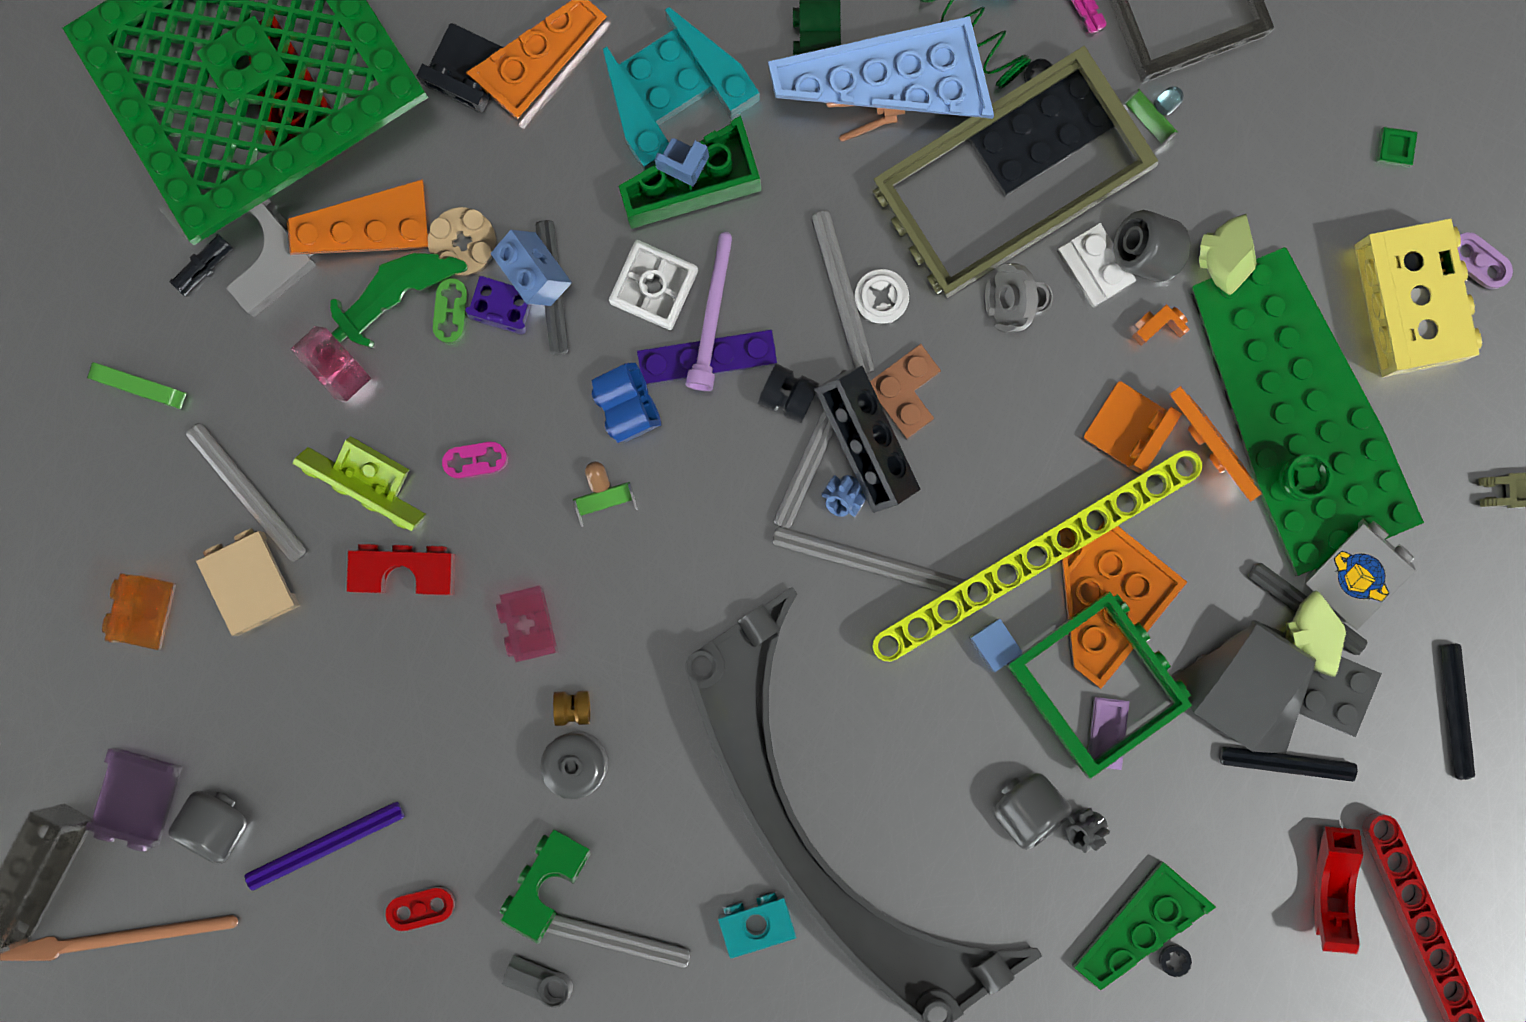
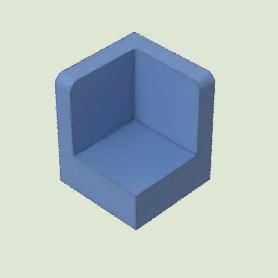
M673 138L670 140L663 155L657 154L655 158L656 168L694 187L709 159L708 146L697 141L692 146H689Z
M996 619L969 637L992 672H996L1022 654V650L1001 619Z

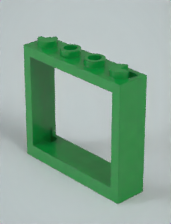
M1106 592L1022 652L1020 656L1006 664L1081 771L1089 779L1096 776L1192 706L1187 699L1191 694L1186 689L1185 684L1180 679L1174 681L1167 671L1171 665L1159 650L1155 653L1147 643L1151 639L1147 631L1139 622L1135 625L1126 614L1130 611L1126 602H1123L1118 594L1113 596L1111 592ZM1105 608L1172 703L1093 759L1025 664Z

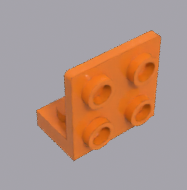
M1119 381L1085 432L1083 438L1140 475L1147 471L1182 413L1171 406L1164 409L1130 386Z

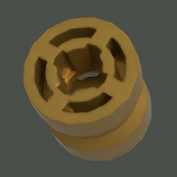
M578 691L575 695H568L566 692H554L553 714L555 726H565L568 722L590 725L589 691Z

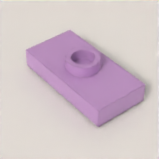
M1094 697L1088 752L1093 759L1126 736L1130 701ZM1123 756L1107 768L1122 770Z

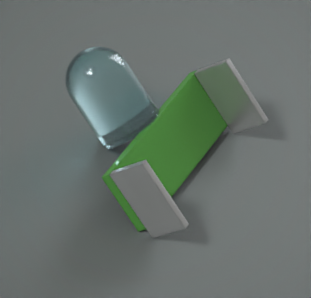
M1171 86L1167 88L1153 103L1140 89H1137L1122 103L1123 106L1126 104L1160 141L1161 145L1155 149L1156 152L1178 133L1164 116H1168L1182 103L1184 93L1179 87Z

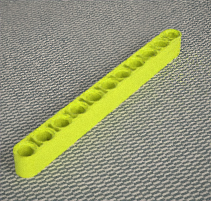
M1184 450L1178 452L893 624L874 638L872 647L874 654L883 661H894L1190 483L1202 471L1200 457L1192 451ZM1179 458H1186L1192 463L1193 471L1190 476H1182L1177 472L1176 463ZM1157 476L1162 480L1163 490L1160 494H1153L1148 491L1146 487L1148 477ZM1122 493L1128 494L1133 498L1134 507L1130 512H1123L1117 507V497ZM1092 511H1097L1104 517V526L1100 530H1093L1087 524V516ZM1068 529L1074 534L1075 542L1071 548H1063L1058 544L1057 534L1060 530ZM1039 547L1044 551L1045 561L1041 566H1034L1029 563L1027 553L1030 548ZM1002 565H1010L1015 569L1016 578L1011 584H1004L998 579L997 571ZM972 583H981L986 588V597L982 602H974L969 598L967 593ZM944 600L952 601L957 607V614L952 620H944L938 614V606ZM914 618L923 619L927 624V633L922 638H914L909 634L908 624ZM884 636H891L898 643V649L892 656H885L878 649V643Z

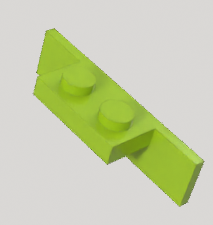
M351 436L345 440L335 462L307 447L295 457L292 463L301 468L306 475L319 478L328 483L336 492L349 495L358 500L366 509L379 512L388 517L393 524L400 528H407L413 531L426 515V513L397 498L410 469Z

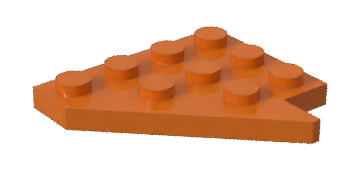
M1104 520L1101 522V524L1097 527L1096 530H1100L1103 528ZM1119 526L1061 560L1068 619L1106 592H1111L1113 596L1118 594L1123 602H1126L1130 609L1126 614L1135 625L1139 622L1148 632L1187 584L1186 580ZM1062 529L1058 532L1060 546L1071 548L1075 542L1074 534L1068 529ZM1105 608L1069 633L1073 668L1099 689H1102L1134 649Z

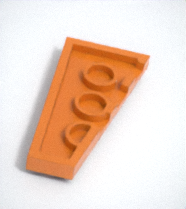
M571 0L543 21L521 34L514 41L499 49L479 65L467 71L466 75L481 85L487 94L518 120L607 16L589 0Z
M423 179L288 218L290 255L427 249L428 234Z

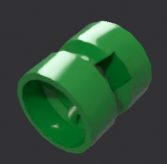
M1312 453L1290 459L1283 465L1279 474V483L1283 492L1293 500L1299 501L1322 496L1329 490L1333 482L1331 465L1322 456Z

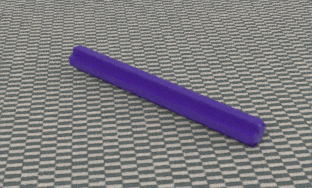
M393 802L244 875L245 882L250 890H256L403 819V809L398 802Z

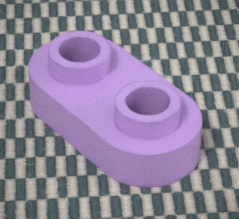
M1474 233L1460 234L1461 245L1458 247L1460 261L1463 260L1466 264L1468 276L1487 289H1498L1506 285L1511 280L1513 274V267L1509 259L1480 236ZM1461 246L1469 248V257L1461 255ZM1488 267L1496 269V278L1488 276Z

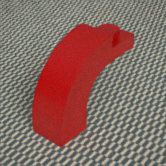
M1325 826L1317 860L1314 893L1316 935H1320L1322 951L1358 954L1360 941L1355 913V893L1358 872L1364 855L1359 829Z

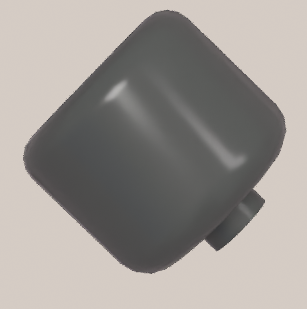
M1140 210L1130 214L1119 226L1114 239L1113 252L1116 263L1122 270L1152 281L1164 282L1174 278L1186 265L1190 254L1191 241L1188 230L1181 222L1155 212Z
M569 732L558 736L547 745L541 757L540 771L544 783L553 793L563 798L579 799L590 795L603 783L608 772V757L605 748L595 737L584 732Z
M1034 773L1022 781L1015 778L1003 788L1004 796L996 804L994 816L1019 847L1028 850L1040 844L1068 819L1072 808L1045 775Z
M195 791L187 798L170 826L168 833L171 839L214 864H222L228 859L245 831L247 820L243 814L233 808L235 801L222 793L217 792L214 797L203 791Z

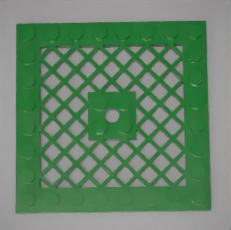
M106 0L62 28L193 246L428 98L367 0H316L313 11L300 9L302 0H292L290 7L277 5L278 0H268L267 3L256 2L255 0H195L197 2L193 14L181 12L184 0ZM325 1H327L335 15L322 13ZM172 3L171 10L163 9ZM207 3L219 5L216 18L203 16ZM229 6L242 9L238 22L226 20ZM252 10L264 12L261 24L255 16L250 17ZM274 14L287 16L284 29L271 28ZM156 17L168 19L164 32L152 30ZM297 18L310 20L306 34L293 31ZM178 21L190 23L187 36L174 34ZM143 22L142 28L135 27L139 23ZM320 22L333 24L329 38L316 35ZM200 25L213 27L209 40L197 38ZM342 27L351 41L339 39ZM223 29L230 30L221 36ZM127 35L139 37L135 50L123 48ZM269 37L281 39L278 50H276ZM149 39L161 41L158 54L146 52ZM290 41L303 42L300 56L287 54ZM172 43L184 45L180 58L168 56ZM313 44L326 47L323 60L310 58ZM194 47L201 48L196 52L202 62L190 60ZM336 48L349 51L346 64L332 62ZM358 54L361 55L368 68L355 66ZM251 56V63L248 67L236 69V62L240 57ZM121 57L132 59L129 70ZM143 61L155 63L151 76L139 74ZM285 63L297 65L294 78L286 77L290 74V71ZM165 65L177 67L174 80L162 79ZM307 67L320 69L317 82L303 80ZM187 69L200 71L196 84L184 83ZM330 71L343 73L340 86L326 84ZM209 75H211L218 88L206 86ZM352 75L366 77L362 91L349 88ZM375 79H376V81L378 82V85L374 87V83H375ZM137 83L148 85L145 97ZM278 85L291 87L287 101L274 99ZM159 87L171 89L167 103L155 101ZM266 89L264 97L257 96V94ZM301 89L314 91L310 105L297 103ZM181 91L193 93L190 107L177 105ZM323 93L337 95L333 109L320 107ZM204 95L216 97L212 111L200 109ZM346 97L354 98L353 101L344 106ZM226 101L232 109L237 107L235 115L222 113ZM249 103L261 105L258 119L245 117ZM271 108L284 110L281 124L268 121ZM153 110L164 111L161 123ZM294 111L307 114L304 128L291 126ZM174 114L187 116L183 129L171 127ZM317 116L326 117L315 124ZM197 118L209 120L206 134L193 131ZM220 122L232 124L229 138L216 136ZM242 126L255 128L251 142L239 140ZM265 130L278 132L274 146L261 144ZM288 134L296 135V137L286 142ZM169 136L180 138L177 150ZM191 140L203 142L199 156L187 154ZM213 144L226 146L222 160L209 158ZM236 148L249 151L245 165L232 162ZM259 153L267 154L257 161ZM185 163L196 165L194 176L191 175ZM207 167L219 169L216 183L203 181ZM229 171L239 172L231 178L227 179ZM201 190H207L208 192L203 195Z

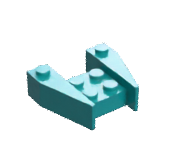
M670 7L665 9L666 19L673 30L627 60L618 64L608 47L603 49L627 145L644 171L656 164L655 158L657 154L663 155L669 144L659 125L713 91L731 119L760 101V92L743 66Z

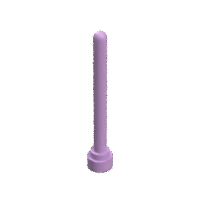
M726 231L720 233L718 237L697 363L693 364L692 370H689L687 374L686 386L699 391H711L714 386L715 375L712 373L713 368L710 367L732 242L731 234Z

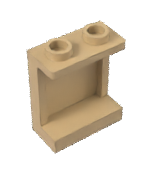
M253 528L234 536L236 542L226 547H223L222 544H217L203 551L205 557L196 561L232 636L246 633L300 606L295 594L290 593L265 541L267 539L265 533L261 531L254 532Z

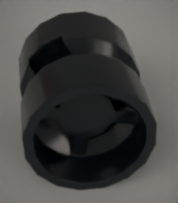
M776 363L764 386L758 404L773 411L781 408L783 409L784 416L802 423L816 394L815 388L820 383L803 375L795 378L792 370ZM781 390H790L789 397L781 392Z

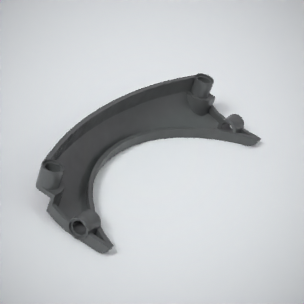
M791 587L767 604H762L737 621L736 625L688 657L686 671L705 729L724 775L751 827L782 876L823 930L874 984L918 1022H930L928 1014L935 1007H942L947 1011L946 1019L943 1022H954L964 1015L966 1009L988 993L989 995L994 994L1015 979L1014 975L1041 958L1042 954L1038 948L1032 947L992 949L968 946L937 938L905 925L879 910L855 892L827 864L810 842L796 818L782 786L773 754L769 724V685L773 656L781 626L797 596L796 591ZM698 656H705L711 661L712 669L706 676H699L693 672L692 663Z

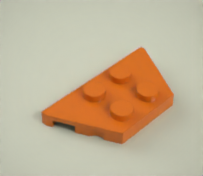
M1182 386L1170 393L1169 395L1192 424L1188 428L1190 434L1199 445L1206 443L1211 449L1212 453L1209 454V459L1220 473L1226 470L1250 502L1260 496L1262 493L1254 484V480L1201 407L1185 392Z

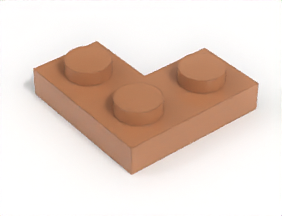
M922 344L918 345L870 381L882 408L906 440L934 420V417L916 395L915 391L939 374L941 370Z

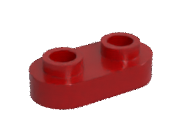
M432 887L398 896L388 904L385 913L386 920L397 931H408L439 923L451 916L455 909V899L452 893L444 887ZM434 898H441L443 900L444 907L442 910L433 908L432 901ZM402 906L408 907L411 912L410 917L407 919L399 915V909Z

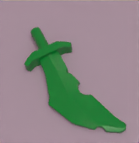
M411 253L380 264L378 272L360 298L348 310L344 311L342 309L341 301L337 299L330 301L332 318L339 326L314 349L324 358L347 337L359 345L372 348L374 341L366 338L362 332L382 314L383 309H390L402 302L401 299L408 289L422 291L454 274L467 271L468 265L461 259L450 256L440 259L438 254Z

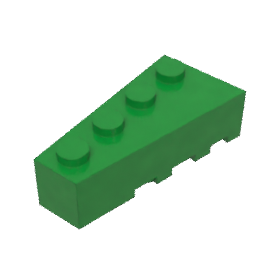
M741 116L730 121L729 125L716 132L714 130L703 137V140L699 141V143L708 146L709 159L694 187L658 170L656 164L618 186L631 229L762 191L760 176Z

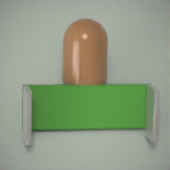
M591 462L586 466L585 475L590 490L594 493L573 499L581 527H583L582 515L633 500L635 509L638 510L630 482L609 488L610 482L605 467L600 462Z

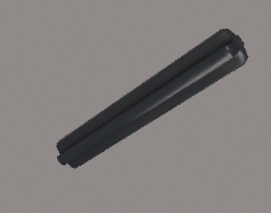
M1457 643L1445 644L1441 647L1454 774L1458 780H1469L1475 778V766L1462 647Z
M1226 746L1222 747L1220 753V763L1227 766L1351 782L1356 780L1358 772L1357 764L1280 753L1254 752L1249 749Z

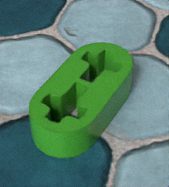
M454 278L442 281L436 291L433 332L441 342L446 344L459 342L463 338L466 329L467 314L465 309L468 307L469 293L466 286L460 280ZM451 286H456V290L462 293L461 298H455L454 308L449 309V299L444 296V291H450ZM448 314H453L452 322L458 327V331H454L450 337H446V333L440 330V326L447 324Z

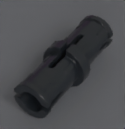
M217 233L216 237L197 255L193 253L189 257L191 261L169 281L183 296L186 297L187 293L206 275L210 277L214 273L212 269L233 250V247L220 234Z

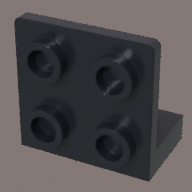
M450 23L430 65L427 66L422 63L416 76L421 84L483 113L491 96L482 89L481 85L470 79L466 72L503 47L454 23Z

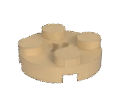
M465 207L453 208L442 213L431 223L428 235L430 254H438L440 259H445L449 256L461 259L468 265L467 271L454 274L455 276H473L483 271L489 265L488 263L493 257L490 253L497 246V236L490 221L479 211ZM463 233L465 237L472 238V242L467 244V250L461 251L459 246H453V241L457 240V235Z

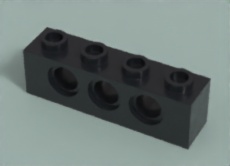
M863 365L839 374L815 388L873 513L896 506L921 490Z

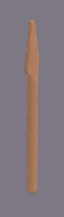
M225 915L64 940L48 936L0 951V961H52L64 953L232 929L238 925V918L235 915Z

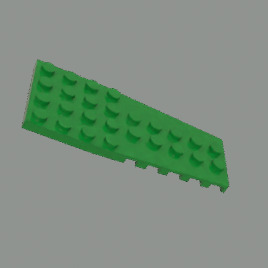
M1284 247L1257 258L1255 270L1231 295L1217 287L1212 278L1192 286L1190 290L1194 294L1200 312L1199 317L1202 326L1205 327L1211 345L1209 347L1212 356L1216 359L1222 377L1220 380L1224 391L1227 392L1232 407L1231 412L1235 424L1238 425L1243 440L1241 442L1255 484L1262 493L1261 498L1296 577L1321 567L1359 528L1358 523L1362 518L1368 524L1372 521L1378 523L1389 534L1385 539L1421 525L1424 521L1378 417L1288 249ZM1308 453L1318 454L1325 458L1333 471L1332 485L1325 494L1305 501L1293 500L1286 496L1280 487L1279 474L1287 461Z

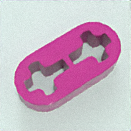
M496 442L452 448L444 454L442 466L444 471L455 479L493 474L502 471L506 467L508 454L506 449ZM493 448L496 453H501V459L496 460V466L491 467L490 463L486 461L478 462L477 457L488 455V449ZM456 454H459L462 459L472 458L473 464L463 465L462 472L457 473L456 468L449 466V462L455 460Z

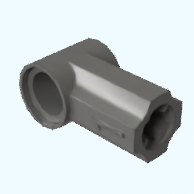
M515 955L507 967L502 985L536 998L547 1007L552 1008L564 1004L573 993V983L566 974L555 973ZM557 981L563 986L564 995L562 998L557 999L550 996L547 989L549 982Z

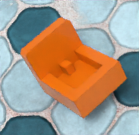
M1166 304L1155 315L1149 311L1134 324L1139 330L1132 337L1142 346L1165 324L1180 338L1190 329L1186 325L1188 320L1178 308L1173 307L1171 309Z

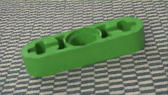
M92 362L87 375L88 379L178 409H182L187 394Z

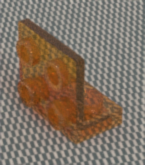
M120 573L119 579L113 581L110 590V599L114 600L111 613L105 615L102 625V633L106 634L105 642L128 643L161 650L176 583L141 575Z

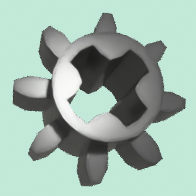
M1088 808L1084 812L1078 810L1068 817L1072 824L1067 826L1065 831H1067V838L1072 846L1082 849L1083 853H1087L1091 849L1097 851L1106 844L1103 837L1108 835L1110 830H1108L1106 819L1100 813L1093 812L1092 808Z

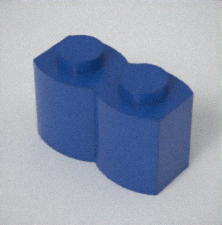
M636 362L625 363L591 380L593 386L592 397L595 403L602 407L605 412L606 431L617 443L628 442L661 426L658 410L648 394L645 379Z

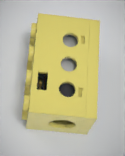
M1452 219L1369 234L1354 244L1382 377L1459 363L1480 355L1479 349L1482 347V338L1479 329L1474 328L1472 315L1475 313L1474 300L1471 294L1467 295L1465 281L1468 279V271L1463 260L1460 261L1458 247L1461 245V238L1458 228L1456 226L1453 227Z

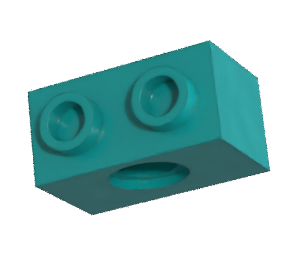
M771 892L757 897V904L744 907L743 902L723 908L724 914L718 916V921L730 959L797 938L784 895L777 897L776 892ZM757 914L764 917L767 923L764 930L761 932L750 931L746 925V921L750 916Z

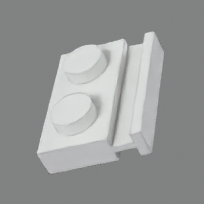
M1101 223L1057 250L1093 308L1137 281L1132 273L1122 270L1116 263L1113 252L1114 243Z

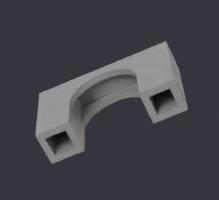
M208 168L205 171L203 181L216 183L219 169ZM229 171L227 179L231 178L239 172ZM201 190L203 195L208 192L207 190ZM269 199L248 211V213L253 214L259 220L264 233L262 252L251 267L226 287L242 308L254 318L316 266L315 262L310 258L313 254L290 255L287 219L280 212L274 215L266 206L271 202ZM164 205L160 211L181 236L188 240L168 205Z

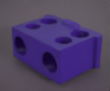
M479 276L471 305L465 311L470 320L522 335L526 333L525 323L531 304H526L524 301L521 306H516L515 302L523 300V298L513 285ZM486 290L492 291L489 296H483L482 294Z

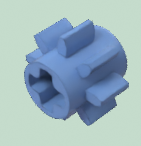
M834 475L822 493V496L827 498V509L839 517H844L848 513L853 517L856 516L866 501L857 478L845 475L841 479Z

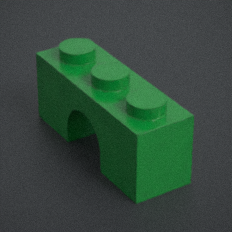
M554 829L550 836L545 834L542 836L534 851L538 854L532 867L528 864L524 867L517 880V883L521 885L514 897L509 895L499 911L503 915L501 919L503 925L538 945L556 916L555 910L544 905L539 899L541 885L552 877H560L574 884L591 855L590 849Z

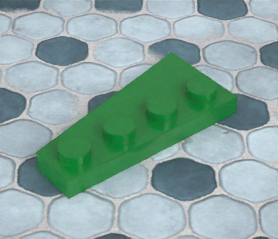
M1161 861L1073 967L1098 989L1102 990L1136 966L1139 961L1150 953H1154L1164 946V943L1179 932L1182 933L1193 925V922L1204 914L1211 912L1216 906L1166 863Z

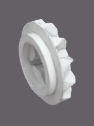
M886 269L871 271L864 275L857 284L855 290L856 306L866 320L877 324L894 322L904 314L908 306L909 290L907 284L901 276L893 271ZM890 285L888 298L894 306L883 302L880 306L877 305L875 309L872 308L876 297L869 288L881 292Z

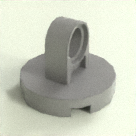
M1018 263L999 265L995 268L998 271L995 278H989L986 284V311L988 316L995 317L998 324L994 326L998 330L1003 332L1025 330L1032 323L1036 313L1045 312L1050 308L1053 300L1052 290L1044 282H1035L1032 273L1024 265ZM1037 289H1038L1039 292H1040V301H1039V303H1038Z

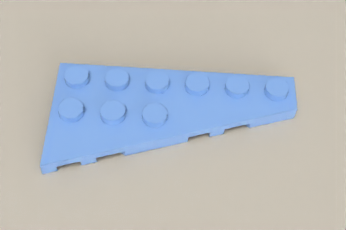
M970 16L768 61L776 98L990 119L994 117Z

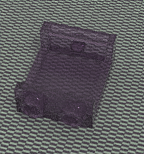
M117 747L108 749L104 761L109 763L92 821L87 822L85 829L93 831V837L96 839L114 842V839L117 838L127 841L126 847L147 852L148 848H153L160 844L182 766Z

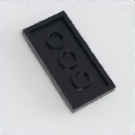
M1078 69L970 137L969 141L1006 197L1108 133L1115 126Z

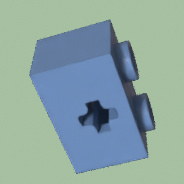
M510 230L490 253L526 304L551 306L572 283L536 232Z

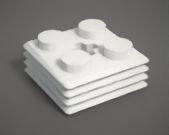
M636 240L609 297L610 304L667 330H672L698 273V268L690 262L640 240ZM655 277L660 278L659 284L662 286V289L660 291L655 290L653 294L648 293L649 289L645 282L647 280L653 281Z

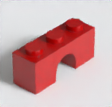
M358 544L357 551L348 550L346 592L386 593V582L389 574L398 567H407L415 576L416 594L454 595L456 554L447 553V547L426 546L425 553L413 552V546L392 545V552L378 551V545Z

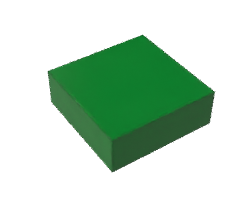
M1383 127L1380 134L1377 162L1405 167L1413 166L1418 132Z

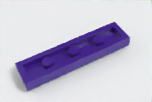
M771 329L715 338L710 367L713 368V374L770 366L777 363ZM700 341L637 351L639 367L646 385L687 379L688 371L692 370L693 364L697 363Z

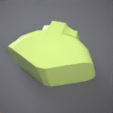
M1243 214L1231 218L1217 228L1215 233L1207 232L1206 235H1203L1200 245V268L1208 269L1215 285L1228 295H1231L1255 270L1257 264L1247 215Z
M1313 591L1300 603L1293 622L1286 623L1285 635L1287 641L1316 659L1315 671L1333 677L1336 676L1346 635L1345 626L1324 597L1318 591Z

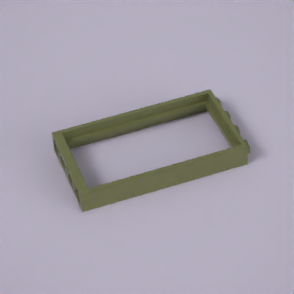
M1085 45L992 103L993 119L970 117L874 178L877 188L872 192L882 208L889 205L895 217L890 220L901 237L907 234L913 245L908 249L918 265L924 262L932 273L927 276V279L936 294L943 291L945 296L949 298L1157 167L1158 159ZM1079 69L1136 158V161L951 277L894 186Z

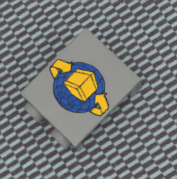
M1363 518L1358 523L1359 528L1318 570H1312L1305 577V584L1313 591H1318L1327 603L1356 630L1416 571L1414 564L1411 562L1414 556L1402 545L1399 544L1395 548L1385 538L1389 534L1378 523L1372 521L1368 524Z

